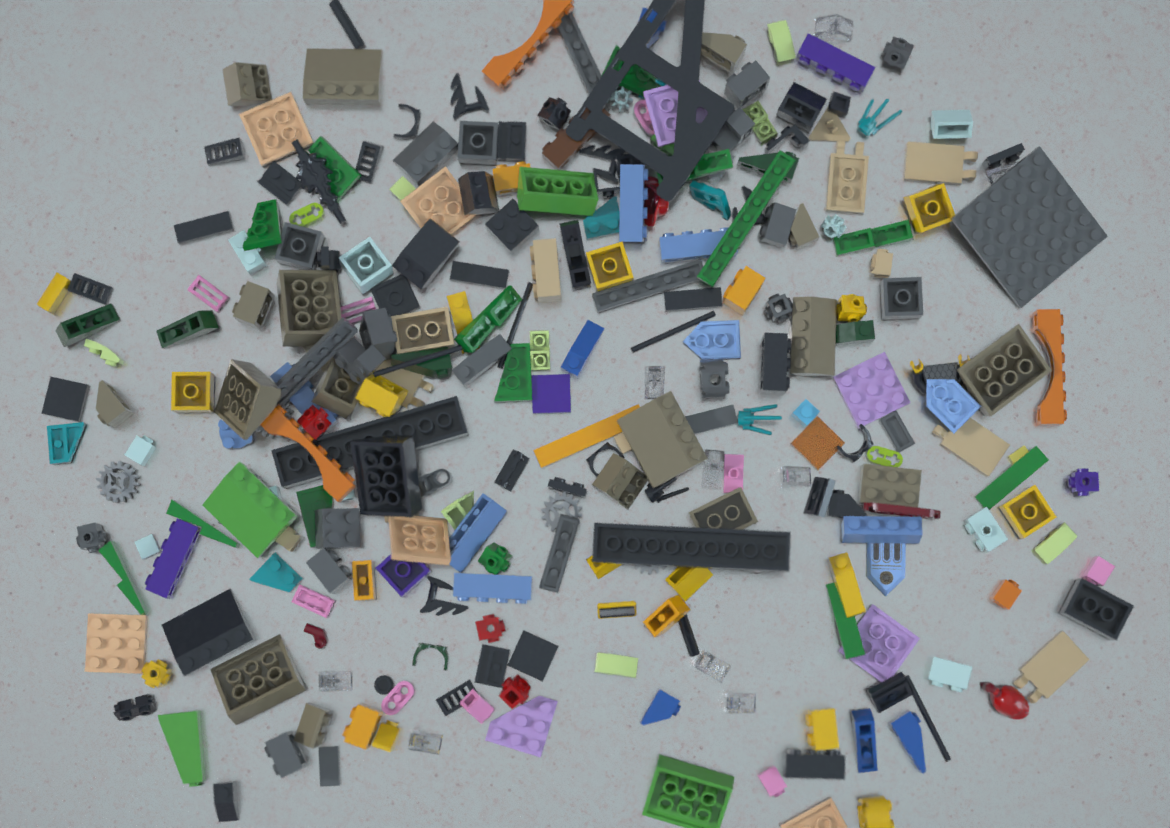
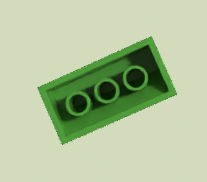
M520 167L517 190L519 210L593 216L598 202L594 174Z

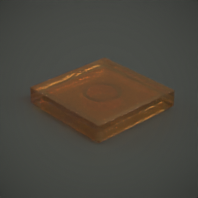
M818 416L791 442V445L817 470L838 451L836 448L838 445L842 447L845 444Z

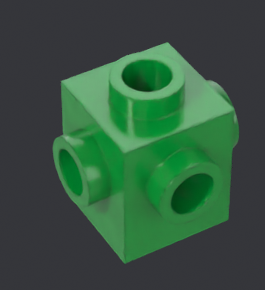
M494 542L486 546L478 562L489 573L497 575L509 568L511 564L509 561L512 555L508 553L505 547Z

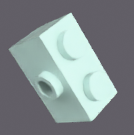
M970 109L932 111L930 127L933 139L972 138L973 119Z
M243 230L228 239L247 272L253 275L266 267L267 264L259 253L261 248L244 251L243 243L247 240L248 235Z
M987 507L964 520L966 522V530L970 535L973 534L977 539L975 541L976 545L981 551L984 550L985 553L990 552L1008 540Z
M934 657L928 680L932 681L931 685L943 688V685L946 684L951 686L950 690L962 693L963 689H968L973 667Z

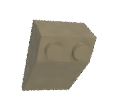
M703 32L701 55L733 73L745 55L747 44L739 36L734 37L730 34Z
M332 356L311 402L346 419L356 406V396L363 383L359 385L357 382L352 381L349 374L344 368L336 364Z

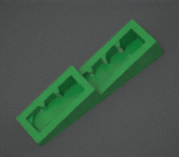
M726 149L704 154L686 181L732 169L733 164L730 150ZM657 173L658 182L660 185V183L663 180V176Z
M909 220L843 234L840 238L837 236L833 237L838 256L914 240Z
M512 285L505 288L454 338L456 343L461 345L465 353H474L493 328L501 326L522 300Z
M1034 446L975 496L976 500L983 508L987 507L990 510L1048 462L1049 459L1037 446Z
M171 499L166 514L201 526L200 535L239 548L240 543L177 501Z
M109 541L98 551L122 579L117 584V587L140 615H146L148 610L115 541Z
M835 582L826 584L845 660L865 655L855 616L847 618Z

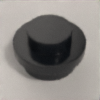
M387 675L379 676L374 682L375 690L382 695L389 694L394 687L393 680Z

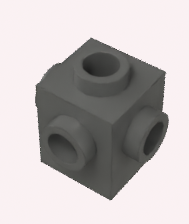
M893 36L891 43L887 42L884 47L883 53L886 54L883 60L891 66H898L904 69L914 45L908 43L903 38Z
M778 293L768 298L766 308H764L768 318H772L773 322L776 320L783 322L790 318L789 315L793 311V304L791 299L786 297L785 293L782 295ZM775 307H781L782 311L776 312Z
M95 522L77 526L78 536L76 541L78 547L88 553L99 552V548H102L106 541V534L102 530V525Z

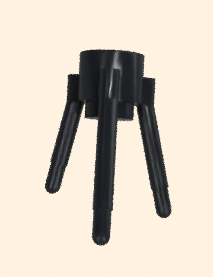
M674 477L655 488L649 483L647 485L648 488L644 491L652 503L656 500L659 503L664 499L686 492L689 488L686 487L662 495L664 494L663 489L677 480V477Z

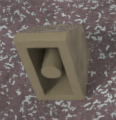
M803 203L798 207L790 230V236L788 237L791 245L795 246L797 250L819 239L817 230Z

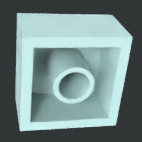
M368 237L339 257L341 267L362 294L393 274L391 263L371 237Z

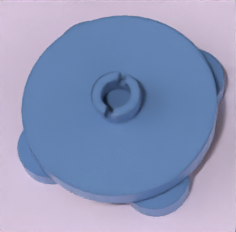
M222 419L219 420V435L225 448H242L253 441V434L247 440H243Z

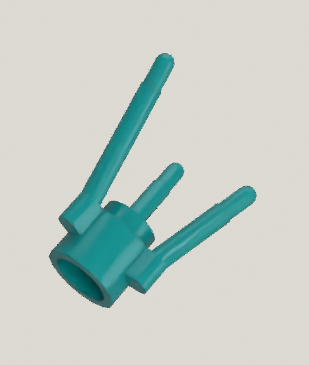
M887 98L872 117H867L874 103V99H871L862 118L858 121L859 125L857 128L866 136H870V134L875 135L878 130L900 115L902 110L897 111L876 126L877 122L875 119L889 102V99Z
M777 404L744 408V411H739L738 426H743V429L771 435V431L750 426V424H754V420H781L782 417L754 416V413H752L777 408Z

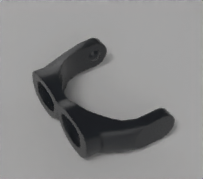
M399 104V108L408 109L414 113L415 123L408 133L403 135L394 134L393 137L397 139L417 137L421 110L406 104Z
M862 424L859 427L863 430L865 438L863 445L858 451L845 453L839 445L836 447L843 456L852 462L858 460L863 452L870 449L874 444L869 431Z
M608 442L586 459L591 472L596 478L599 474L593 468V461L600 451L613 450L620 457L625 458L616 447Z

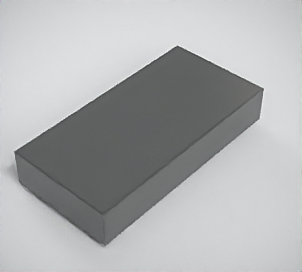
M897 411L879 419L897 452H901L915 444Z
M339 746L318 747L320 787L340 786Z

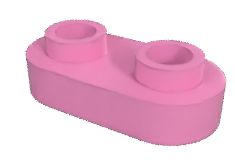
M640 100L634 106V115L644 132L649 136H653L654 130L649 128L652 123L645 100ZM644 108L647 112L642 114L640 109Z
M408 681L399 682L383 699L381 704L383 712L387 715L397 714L414 695V686ZM403 687L408 688L407 694L401 692ZM389 702L395 703L394 709L389 708Z

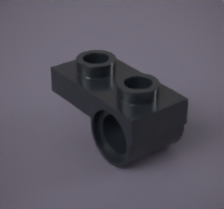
M322 246L321 252H317L318 267H322V270L340 271V251L329 250V246Z

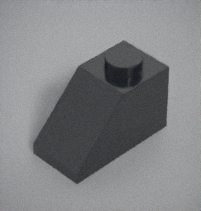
M833 490L826 517L867 516L850 494H844L845 490Z
M236 781L214 783V805L218 821H238Z

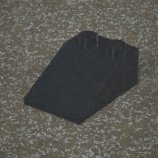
M430 218L402 250L392 266L420 289L426 288L460 241Z

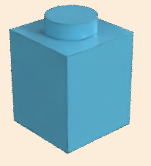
M805 399L791 416L805 428L820 411Z

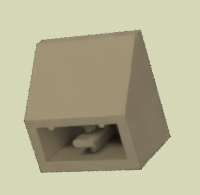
M235 62L222 69L228 106L245 107L272 100L266 65Z
M613 453L592 485L626 509H629L648 481V478L629 461Z
M306 703L294 741L312 749L317 748L320 744L322 745L326 736L323 733L324 728L329 726L332 715L329 714L330 709Z

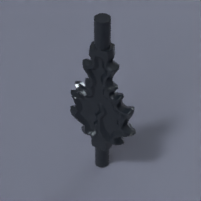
M298 139L293 141L292 145L298 153L297 157L299 159V162L295 165L299 168L295 179L301 180L302 189L307 187L309 194L315 189V194L320 196V204H327V209L334 213L340 224L346 222L347 220L339 209L340 205L336 201L338 196L330 191L331 186L328 185V182H332L328 175L333 174V171L325 166L327 158L316 157V153L309 154L303 149Z

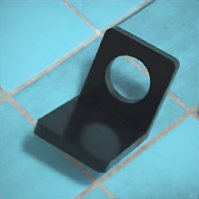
M593 171L598 196L603 195L604 198H610L614 194L620 193V186L599 189L597 173Z

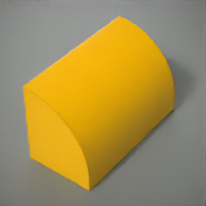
M56 272L36 305L54 315L69 292L68 288L71 280Z
M677 567L665 581L686 602L713 574L708 568Z

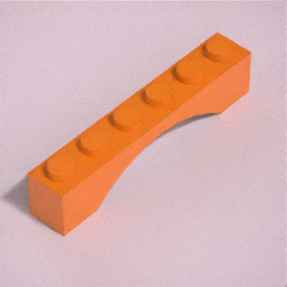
M543 0L541 19L531 37L514 51L494 56L483 68L482 72L499 88L506 87L512 80L511 76L515 72L518 73L525 64L523 62L536 53V47L540 43L543 44L549 38L548 33L561 24V18L565 14L568 15L574 9V0Z
M1037 309L1033 312L1034 332L1039 336L1047 350L1052 370L1047 391L1037 406V426H1061L1067 420V411L1064 409L1066 391L1063 390L1066 374L1065 371H1062V364L1065 363V354L1062 352L1064 334L1061 333L1064 317L1063 314H1060V309Z
M278 404L260 425L271 435L293 439L305 447L314 457L320 468L323 488L337 502H341L356 487L353 483L355 479L348 472L344 474L340 470L341 465L334 458L330 460L326 456L328 452L321 445L317 447L312 442L314 438L307 432L303 433L299 429L300 424L294 418L289 419L285 415L287 411Z

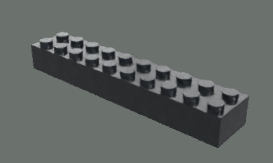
M457 396L396 413L390 417L379 418L321 435L312 442L317 447L321 445L328 452L326 456L330 460L334 458L341 465L340 470L344 472L354 469L350 443L352 440L409 435L413 436L416 451L467 436L469 433ZM297 442L271 450L282 488L286 489L322 478L320 468L314 457L300 443Z
M594 523L592 562L789 572L791 532Z

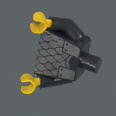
M961 354L958 355L959 365L958 362L924 366L922 361L918 359L919 364L914 366L913 361H910V366L913 369L914 384L925 395L927 379H955L962 387L963 380L957 369L970 360L969 355H967V360L961 361Z

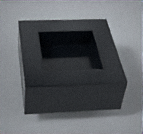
M833 92L830 97L828 111L846 116L851 97Z

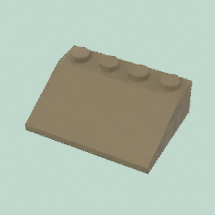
M307 48L303 77V100L305 104L381 105L382 49Z
M279 270L277 293L282 346L303 347L317 343L342 318L336 270Z
M1017 324L957 369L971 397L981 406L979 409L983 415L990 417L1052 371L1020 324Z
M231 359L214 413L243 440H247L276 407L277 401L281 397V388L252 363Z
M671 391L617 420L653 488L708 459Z
M280 634L210 669L226 713L235 725L306 690Z

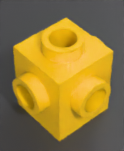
M855 294L841 295L837 301V321H860L867 313L864 296H857Z
M160 659L157 661L151 660L143 666L141 678L145 680L144 683L152 688H155V686L162 687L168 683L172 669L168 668V664ZM154 670L157 671L156 677L151 676Z

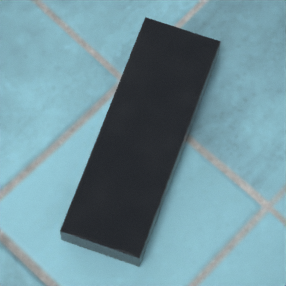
M229 211L173 225L178 244L234 230Z
M453 261L450 280L505 289L507 287L509 270Z
M721 287L664 292L665 312L723 306Z

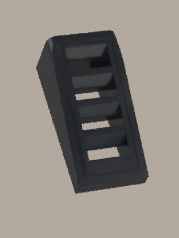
M241 138L204 146L207 165L245 159ZM232 146H236L237 153H233ZM225 147L229 148L230 155L226 156ZM220 148L223 157H219L218 149ZM210 150H214L216 159H212Z
M369 141L362 142L355 169L359 173L360 170L370 173L369 176L361 174L360 180L372 183L382 153V145ZM368 148H371V149H374V150H376V151H375V153H372V152L367 151V149H368ZM365 155L374 157L373 161L365 159ZM363 163L370 164V165H371V168L362 166V164H363Z
M74 273L68 291L107 305L113 287ZM80 280H81L82 282H81V285H80V287H79V290H76L77 287H78V284H79V282H80ZM90 283L87 292L84 293L86 284ZM97 286L94 296H92L93 288ZM102 288H104V293L102 295V298L100 299L98 298L100 291Z
M470 680L436 699L445 717L462 707L460 704L462 700L457 691L460 690L464 698L467 695L464 687L467 686L469 691L472 689L476 691ZM452 694L458 702L456 706L450 697ZM444 699H447L450 706L452 707L450 710H448L446 704L444 703Z

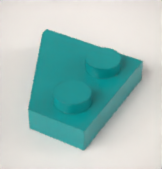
M692 181L689 185L692 197L712 211L717 208L723 212V218L728 220L732 213L725 191L720 188L710 187L705 183Z
M616 196L594 211L593 216H588L583 220L587 240L619 234L620 211Z
M85 422L47 426L50 464L71 462L85 428Z
M274 552L249 580L291 593L304 578Z

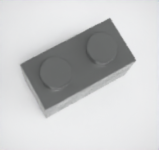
M776 202L768 206L764 217H767L765 224H762L759 235H761L760 241L780 248L786 246L796 209Z

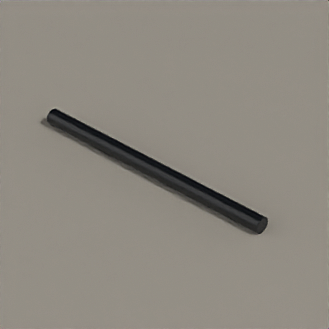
M531 282L527 284L508 336L507 343L509 345L513 342L533 287ZM508 353L500 359L498 368L503 369Z
M713 310L631 347V351L634 353L712 318L716 314Z
M458 345L374 371L373 375L374 377L455 353L461 351L462 347Z
M905 676L913 697L945 761H950L951 757L910 676Z

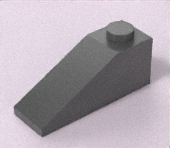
M499 334L464 359L452 371L463 385H469L512 348L502 335Z

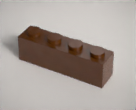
M586 108L580 118L586 120L591 111ZM603 109V113L611 118V114L606 109ZM562 128L555 135L556 139L552 143L549 141L542 148V157L555 170H561L597 132L589 130L585 137L577 142L566 134V129Z

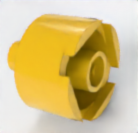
M883 795L859 798L858 802H861V806H858L860 828H895L894 821L890 819V811H892L890 799L886 800Z

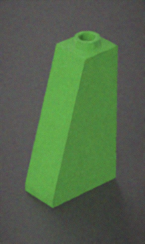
M192 711L158 715V720L183 784L189 783V787L201 786V782L206 781L201 712Z

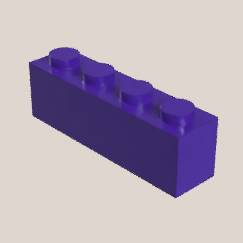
M809 33L796 56L800 63L815 67V70L821 74L827 73L833 76L832 78L837 82L849 84V87L855 91H864L876 68Z
M178 518L171 523L169 528L171 533L168 539H165L162 543L161 549L163 551L160 557L157 556L153 563L155 568L152 575L149 574L145 581V585H147L145 590L166 599L171 598L199 536L200 527Z

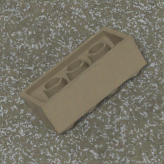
M793 297L792 374L796 376H835L836 299Z

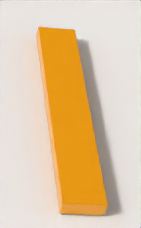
M639 404L533 450L540 467L548 466L622 433L617 420L640 407Z

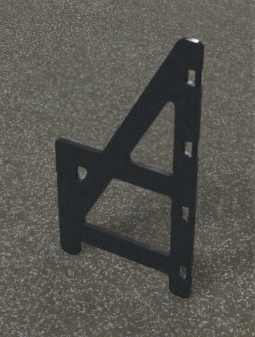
M653 0L644 16L637 23L578 113L566 128V134L577 142L581 141L589 130H594L661 174L663 180L656 192L659 197L667 202L675 198L735 109L732 103L699 82L705 0L685 1L681 64L678 67H675L646 47L677 1ZM654 10L657 15L651 23L646 19ZM619 59H621L624 64L620 70L613 69ZM633 65L641 67L678 92L674 154L672 156H667L603 113L604 107ZM588 108L591 113L586 120H583L580 117L585 109ZM698 108H703L708 112L702 123L696 122Z

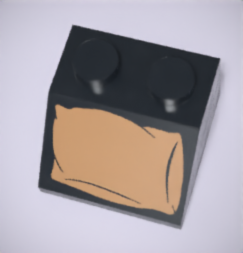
M485 171L467 172L458 178L464 215L491 214L499 211L493 175Z

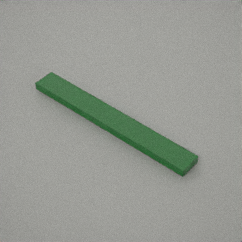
M779 150L697 275V278L714 287L796 160Z

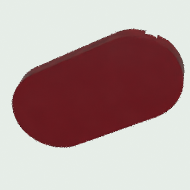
M863 503V510L871 511V513L922 517L923 519L933 516L934 519H939L941 516V511L883 503Z

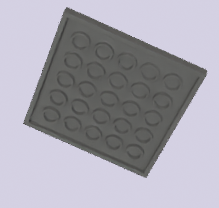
M1040 146L1036 147L950 218L1018 308L1026 305L1108 237Z

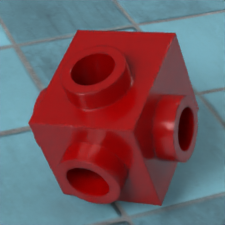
M314 405L306 409L297 420L300 426L315 440L332 424L327 419L329 415L321 407L317 409Z
M494 614L483 616V620L475 622L479 641L488 640V643L500 641L499 637L503 636L502 632L506 631L504 621L500 620L499 617H494ZM489 625L494 626L493 632L488 631Z
M517 674L512 679L509 677L503 682V689L499 694V697L513 709L519 703L523 704L529 696L527 694L531 687L525 679Z

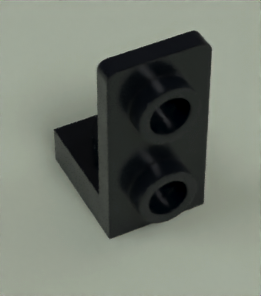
M796 124L792 127L788 125L780 132L781 136L779 138H773L766 144L765 153L769 154L789 136H791V142L802 150L808 146L810 140Z

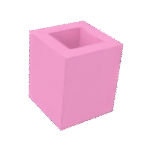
M1096 556L1091 561L1083 577L1096 586H1104L1115 566L1100 556Z
M474 689L460 702L463 708L481 724L495 710Z
M774 765L757 775L770 797L773 795L778 797L785 792L784 788L787 785Z

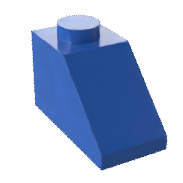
M659 689L640 723L647 725L669 719L672 715L676 716L681 708L678 705L680 701Z

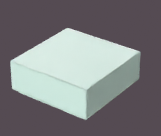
M153 534L134 542L142 560L161 552Z

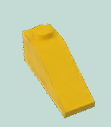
M465 291L447 296L457 335L473 321Z
M848 553L829 557L828 565L847 618L865 613L866 610Z

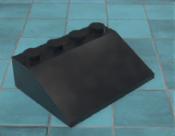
M392 435L350 441L360 515L413 517L422 510L413 436Z
M231 589L162 624L173 656L183 676H189L257 640Z

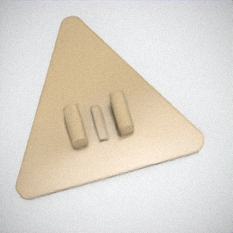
M827 107L810 134L809 140L836 142L842 140L849 142L850 136L838 115L828 111Z

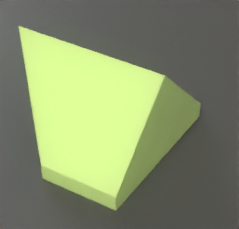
M474 491L457 499L441 510L454 530H456L474 506Z

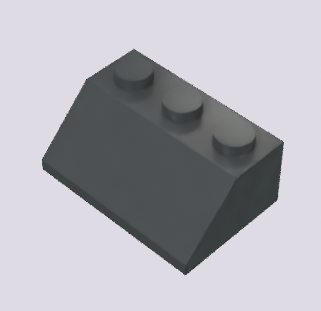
M433 121L393 159V162L419 187L458 151V142Z

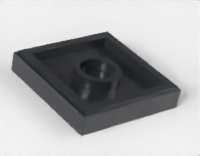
M402 274L370 289L379 309L386 308L388 315L407 314L421 308L408 279Z
M50 376L41 414L80 422L89 385Z
M523 630L507 666L543 682L559 646Z

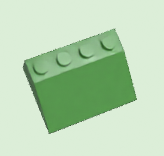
M240 461L223 478L202 505L256 558H259L298 517L295 512Z
M659 755L642 815L684 828H720L732 793L734 776Z

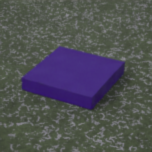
M570 374L532 375L533 414L571 413Z

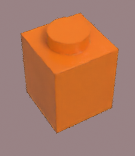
M1011 579L1008 581L1002 580L990 600L1003 609L1010 610L1022 590L1018 588L1019 584Z

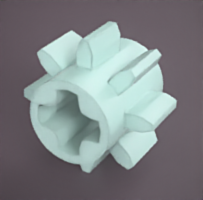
M622 87L621 90L614 92L615 96L610 98L611 101H614L612 108H619V112L623 108L629 110L628 103H633V99L629 98L631 91L626 92L624 87ZM618 97H620V98H624V97H625V102H623V101H619V102H618Z
M836 214L832 217L828 215L821 225L824 228V234L831 239L836 236L840 238L846 229V226L843 225L844 219Z

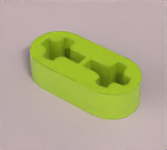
M311 203L291 213L289 222L307 227L323 218L324 209L319 203ZM313 208H316L317 210L320 209V211H318V216H315L314 214L308 216V214L313 212ZM296 216H299L300 218L306 216L305 218L301 219V224L299 225L297 222H293L296 220Z
M872 446L866 452L867 460L876 465L899 467L903 462L902 455L899 452L880 446ZM878 450L877 454L883 455V458L877 457L874 460L870 452ZM895 455L899 462L891 465V461L887 460L886 457L891 458Z

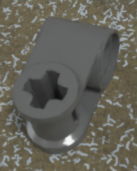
M438 469L418 477L421 498L427 497L450 485L453 479L452 474L446 469ZM441 473H446L448 476L447 481L444 483H440L438 480V476Z

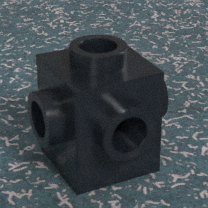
M549 97L544 102L537 116L548 126L560 129L567 120L571 110L561 98L554 99Z

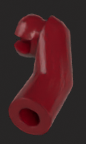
M307 623L304 632L313 635L315 647L322 649L327 644L324 630Z

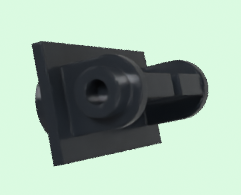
M513 449L494 483L511 492L530 458Z
M145 694L135 697L134 705L131 699L117 702L114 705L115 712L113 714L119 721H128L132 717L149 715L151 712L157 711V709L152 704L154 702L153 696Z

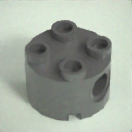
M723 359L700 360L699 364L703 366L699 367L700 387L702 392H705L701 393L702 398L725 397L726 394H729V382L725 381V375H728V363L724 362ZM713 374L719 375V380L716 383L710 382V377Z

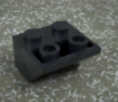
M793 82L776 115L810 132L827 98Z

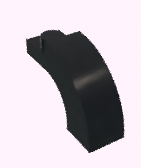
M579 221L559 223L572 287L591 284Z

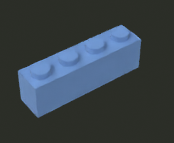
M620 164L619 242H644V238H647V226H644V219L648 217V208L644 207V200H648V188H645V180H648V169H645V165Z
M729 227L720 228L716 232H712L711 229L701 230V233L693 234V231L682 232V235L675 236L674 233L663 234V237H659L661 263L709 258Z
M289 362L285 363L270 377L277 383L295 363L293 365ZM309 380L289 399L302 415L312 405L317 409L321 407L311 402L315 393L311 389L314 386ZM321 407L329 415L327 419L332 423L321 434L324 435L338 423L336 419L338 415Z
M484 493L449 538L450 566L460 573L507 512V510Z
M844 516L841 524L842 543L919 544L923 535L922 517Z
M454 573L453 596L457 597V601H469V597L477 598V602H488V598H493L498 603H508V599H515V603L527 604V600H531L532 576Z

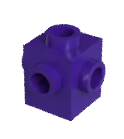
M1088 468L1077 469V472L1071 473L1068 485L1069 488H1072V493H1078V496H1089V493L1098 492L1099 472H1089Z

